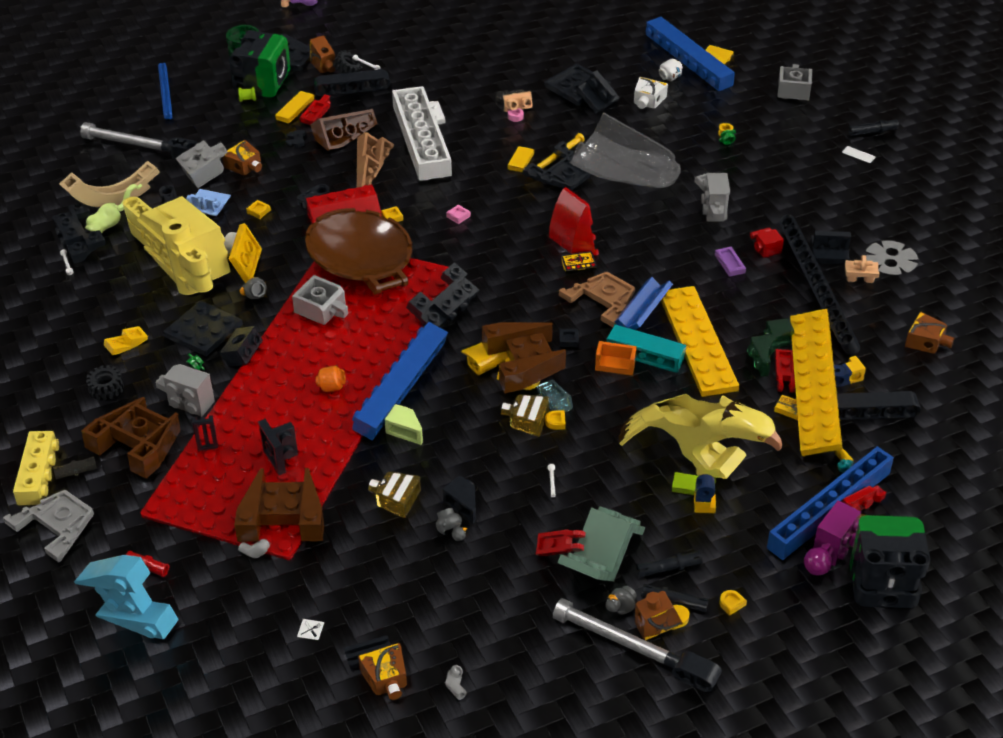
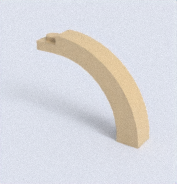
M147 161L130 177L114 185L103 187L91 186L83 183L73 173L69 174L59 185L75 199L89 206L101 207L106 203L120 205L125 191L130 185H142L140 189L135 188L130 194V197H139L151 188L148 183L160 171Z

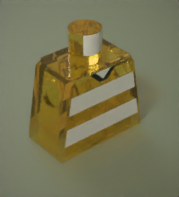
M518 395L514 405L503 403L501 414L510 416V426L512 428L540 437L545 424V416L549 412V397Z
M388 472L382 482L372 479L368 490L376 493V501L379 507L406 518L421 491L420 476Z

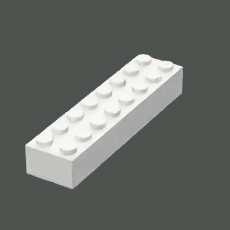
M424 87L392 90L393 108L418 179L429 180L452 176L451 157Z

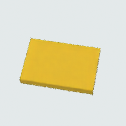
M244 223L239 225L229 261L246 283L251 278H254L262 248Z

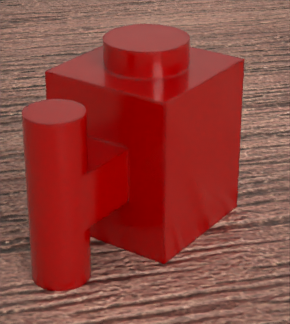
M768 227L750 232L751 239L756 238L754 243L755 250L763 258L782 253L784 239L776 229L771 230Z

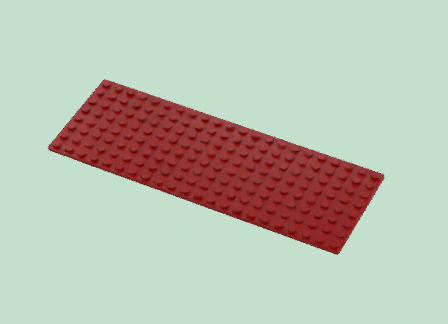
M410 258L408 264L402 269V272L408 278V285L383 290L380 294L375 295L363 280H353L337 276L313 262L262 335L263 341L247 365L240 367L205 419H208L209 415H213L218 448L198 451L194 434L141 510V517L239 546L242 542L237 541L234 526L236 511L260 468H264L266 482H304L305 468H309L321 506H323L363 438V435L352 430L354 423L352 421L353 415L357 410L360 411L362 409V404L367 397L370 399L376 385L380 386L384 374H389L392 364L395 361H399L401 352L408 349L411 339H416L419 329L423 327L418 318L406 308L408 302L419 292H422L432 301L449 285L441 279V275L448 266ZM313 275L318 276L343 288L345 291V305L348 306V315L345 318L333 316L325 325L294 313L292 296ZM393 276L377 281L381 284L395 279ZM336 365L343 369L346 383L343 384L341 390L326 393L321 387L317 386L316 376H318L321 368ZM266 419L272 429L289 422L295 428L298 455L284 460L286 473L282 475L277 474L262 449L258 421ZM207 424L210 444H213L210 424ZM200 425L199 433L202 445H206L202 425ZM261 525L259 541L266 539L270 544L265 554L286 560L292 559L302 542L299 525ZM245 542V543H247V544H249V545L252 546V545H254V544L257 543V542Z

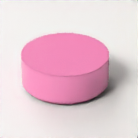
M517 108L516 110L508 111V119L510 121L518 122L523 120L524 112L522 109Z

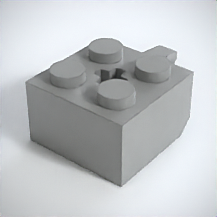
M793 64L792 67L780 66L777 97L809 100L812 69L799 68V65Z
M203 140L176 159L184 173L199 188L223 172L224 166L220 158L228 152L222 143L210 148Z
M707 173L706 180H703V190L705 191L701 195L703 215H706L707 221H724L727 219L730 195L728 174Z
M313 275L292 296L294 313L325 325L333 316L345 318L348 315V306L345 305V291L343 288L318 276Z
M178 364L174 365L166 375H161L155 382L158 389L167 393L169 405L173 408L203 416L215 402L210 374Z

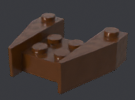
M499 322L482 326V344L487 355L507 352L510 359L508 362L499 363V382L504 393L525 389L565 368L566 350L552 352L547 343L552 342V323Z
M141 397L96 418L82 429L81 432L85 448L98 455L103 454L117 441L133 448L127 453L130 471L147 479L161 466L180 433L178 413L175 412L171 417L166 418L147 409L146 400L144 397Z
M260 468L236 511L234 526L238 542H259L261 525H299L301 541H323V511L309 468H305L304 482H266L264 468Z

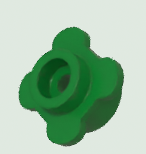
M723 131L720 134L719 142H723L725 145L733 143L736 139L734 136L736 131Z
M189 353L188 356L190 358L186 361L191 368L204 371L205 368L202 366L203 360L199 356L195 355L193 357Z

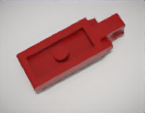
M324 94L319 101L314 100L300 116V122L310 125L322 118L330 108V96Z
M869 485L844 498L842 502L861 511L864 508L868 509L873 502H881L887 492L878 485L875 487Z

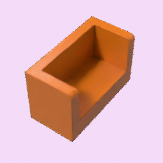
M599 341L596 351L595 370L633 376L637 346Z

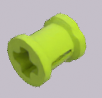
M255 87L251 89L239 88L240 102L243 100L256 101Z

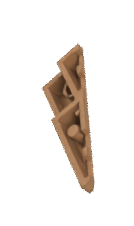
M367 132L357 137V187L372 184L371 182L376 178L384 164L385 158L388 157L390 150L394 147L393 143L384 137L377 139Z

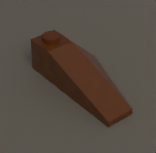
M373 109L320 118L310 124L315 140L329 151L342 148L377 125V120Z

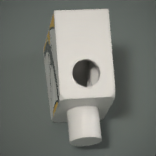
M639 77L634 93V103L640 109L645 107L656 108L667 97L668 83Z

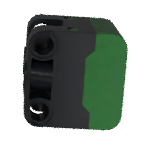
M247 31L241 40V47L236 48L229 58L233 89L239 93V88L251 89L255 87L256 96L274 97L290 72L289 48L286 37L278 34Z
M872 515L862 516L859 519L850 558L854 599L857 604L865 607L914 608L918 605L922 592L920 578L925 577L930 563L924 525L920 519L916 517Z

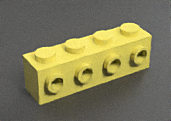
M29 431L13 490L18 506L38 505L40 500L48 495V481L52 479L51 469L52 466H55L56 462L55 452L59 450V440L55 438L54 431Z

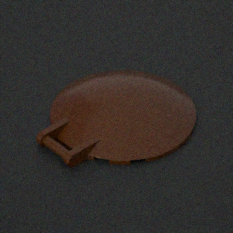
M355 208L333 210L316 218V222L308 227L305 237L307 252L314 262L326 271L347 279L363 280L375 295L380 294L383 290L408 285V278L402 272V269L411 258L412 241L407 231L392 218L386 219L380 216V213L367 209L366 212L356 211ZM393 276L395 279L381 284L377 281Z

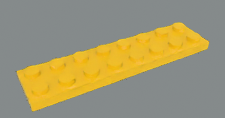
M695 286L669 289L661 299V303L678 342L686 345L685 359L701 396L739 391V383Z

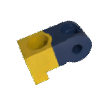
M857 356L850 357L849 362L842 365H834L836 387L864 380L866 368Z
M703 474L696 479L694 493V512L696 513L716 512L715 480L711 475Z

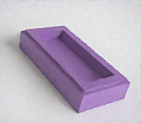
M732 247L715 250L716 258L729 277L746 273V267Z

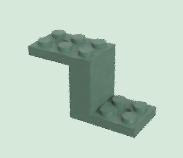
M601 506L598 509L591 508L583 531L586 532L585 538H579L578 543L584 545V550L574 552V554L569 552L568 556L560 555L558 563L598 580L614 581L632 533L643 535L645 527L640 525L641 521L621 515V513Z

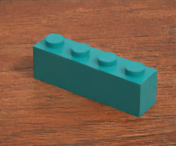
M614 325L607 337V342L637 346L636 361L678 373L685 359V344L619 325Z

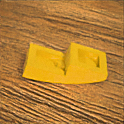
M139 326L122 329L121 336L104 339V346L112 355H116L137 347L145 342L148 336Z

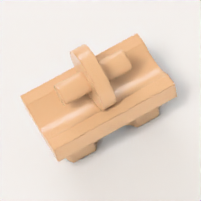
M530 91L503 95L505 112L516 110L517 108H532Z
M862 255L861 260H845L847 281L855 282L857 277H864L866 283H873L875 278H879L878 262L866 261V255Z

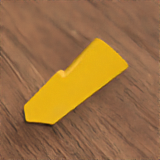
M482 343L461 351V353L467 355V363L477 375L496 368L497 364L506 361L508 357L507 352L487 355Z

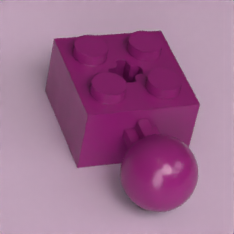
M839 500L835 503L817 528L814 547L804 557V565L808 572L818 576L824 575L831 569L832 565L836 566L840 559H845L849 546L853 547L861 511Z

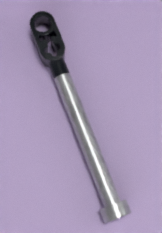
M88 122L82 124L80 131L81 137L92 140L94 137L167 151L170 152L173 159H176L182 153L198 144L196 141L178 137L172 138L167 142L96 128L95 124Z
M561 598L554 609L553 619L562 623L569 620L673 668L672 673L675 678L701 691H712L722 673L721 668L716 663L690 651H684L681 656H678L573 608V603Z

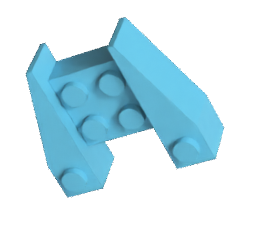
M121 555L90 562L74 581L78 585L95 587L96 592L101 595L105 603L96 613L98 618L149 638L165 639L179 620L170 604L153 602L142 584L149 576L150 571L141 557Z

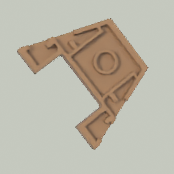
M609 272L591 277L582 284L575 283L574 287L567 290L565 288L559 290V296L570 303L585 294L609 308L601 315V321L611 327L616 325L614 321L629 304L635 293L634 286Z

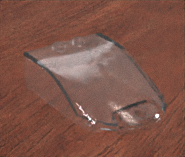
M606 113L602 114L594 133L584 144L580 141L570 162L596 177L655 188L673 185L681 170L680 164L676 163L675 155L670 150Z

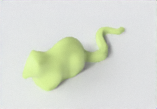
M130 185L125 191L123 201L130 197L131 192L135 188L140 189L142 185ZM123 201L120 205L115 203L102 205L95 214L90 215L86 219L85 229L90 232L100 230L103 233L106 229L115 226L121 218L119 211L124 210Z

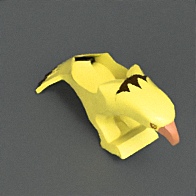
M687 394L653 403L630 416L624 422L620 429L621 433L618 436L619 444L623 446L633 436L649 426L661 428L677 440L682 454L693 462L696 467L697 476L708 474L715 478L727 479L746 457V453L737 446L725 447L718 441L734 437L764 442L774 447L777 451L782 448L781 438L777 434L773 420L769 416L739 402H734L726 396H722L719 403L698 401Z

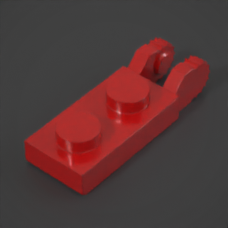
M775 349L777 390L782 392L784 388L783 381H790L789 390L794 393L793 350Z
M560 530L539 533L536 555L549 556L571 553V551H583L584 545L580 543L572 544V539L585 538L586 532L582 530Z

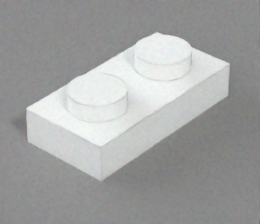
M430 101L437 123L444 124L445 117L439 102Z

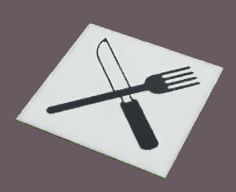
M303 619L297 637L319 640L324 622Z

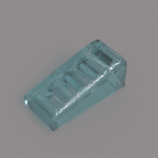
M554 380L536 386L537 391L552 411L565 410L566 412L573 408L571 396Z

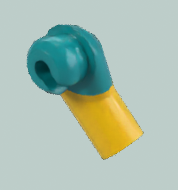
M844 449L836 450L835 455L840 459L838 469L844 473L852 467L853 458Z

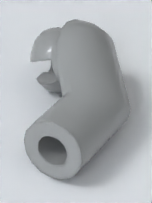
M261 539L252 546L242 542L239 545L238 551L255 559L264 555L270 544L266 539Z
M454 665L447 673L445 685L458 700H461L467 694L466 690L460 685L463 669L458 665Z

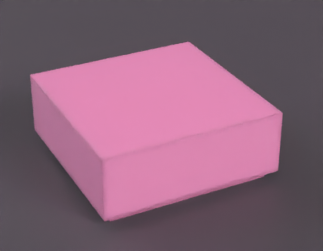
M460 205L446 212V217L458 224L471 216V212Z

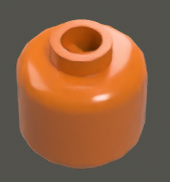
M336 365L321 368L318 376H316L317 386L321 387L326 393L341 390L343 384L346 383L343 369Z

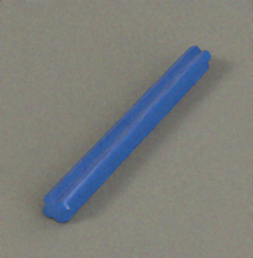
M159 63L158 70L163 115L167 120L173 117L166 64Z

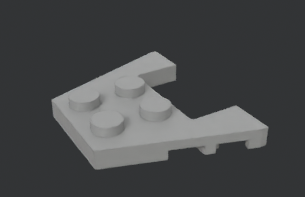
M63 490L40 500V504L28 508L26 506L22 508L23 510L13 516L8 514L3 517L5 524L18 532L35 519L59 537L44 549L46 554L59 563L91 520L94 512L87 504L67 490Z

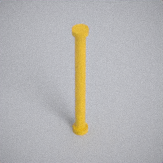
M581 133L575 135V138L567 143V148L570 150L578 143L584 142V136ZM553 153L537 166L543 169L560 156Z

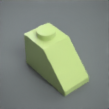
M395 404L384 419L386 434L421 445L423 443L422 427L413 409Z

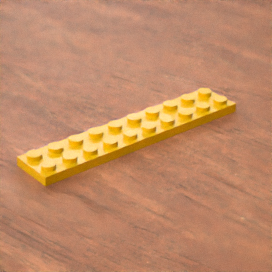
M822 309L790 316L802 456L841 450L843 447L828 310Z

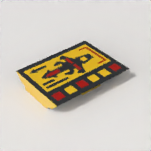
M592 251L561 255L565 271L597 267Z

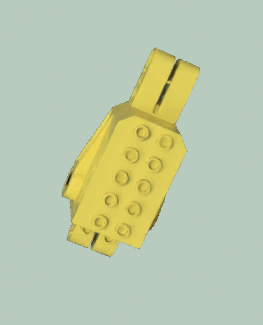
M181 196L153 209L138 197H129L123 201L131 234L145 245L144 249L173 279L179 293L192 295L198 292H207L213 288L212 280L231 272L227 258L229 254L224 246L225 238L221 233L220 226Z

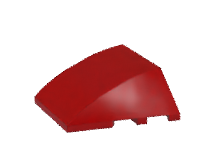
M565 187L561 191L553 211L549 237L571 254L592 251L593 255L597 256L599 251L594 246L596 236L592 233L590 226L593 224L590 206L586 201Z

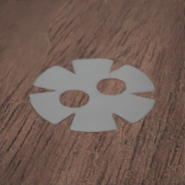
M882 241L883 247L878 243H873L866 249V252L875 254L866 255V260L878 262V265H881L878 269L880 272L899 275L902 274L900 268L908 273L917 266V263L909 261L918 259L915 251L911 248L902 250L905 244L900 242ZM894 248L899 253L896 256H891L886 253V250ZM893 259L897 262V265L889 267L885 264V260Z

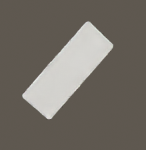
M849 146L842 151V153L871 163L876 158L873 155Z

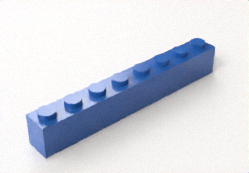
M659 17L647 21L646 35L716 90L721 91L734 85V71L664 18Z
M430 322L424 328L421 327L419 329L416 339H411L408 349L401 352L399 361H395L392 364L389 374H384L380 386L376 385L370 399L367 397L362 404V409L360 411L357 410L353 415L352 421L354 423L352 430L373 441L385 425L384 419L395 404L400 405L443 347L448 334L447 331Z
M878 446L772 529L769 532L767 549L781 560L786 559L817 533L818 526L838 500L842 502L844 498L869 485L874 487L890 474L894 457Z

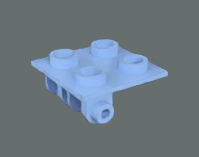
M199 189L196 195H188L186 200L202 213L217 216L231 195Z

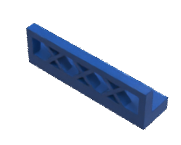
M653 277L649 278L614 322L619 326L633 330L641 327L673 285L669 280L660 286Z

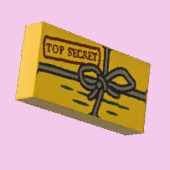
M782 395L775 406L774 412L798 420L796 399Z

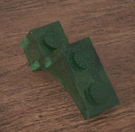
M788 318L767 321L763 335L751 337L750 345H748V354L750 357L752 356L754 367L758 369L761 377L769 375L771 363L769 357L775 352V349L792 344L794 329Z

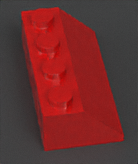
M372 184L306 198L307 213L311 224L316 222V218L327 212L345 208H355L356 211L366 212L367 209L378 212L382 216L377 194Z

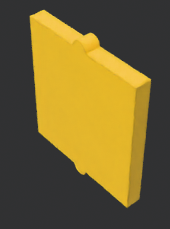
M712 45L706 48L707 52L724 65L730 61L734 54L733 51Z

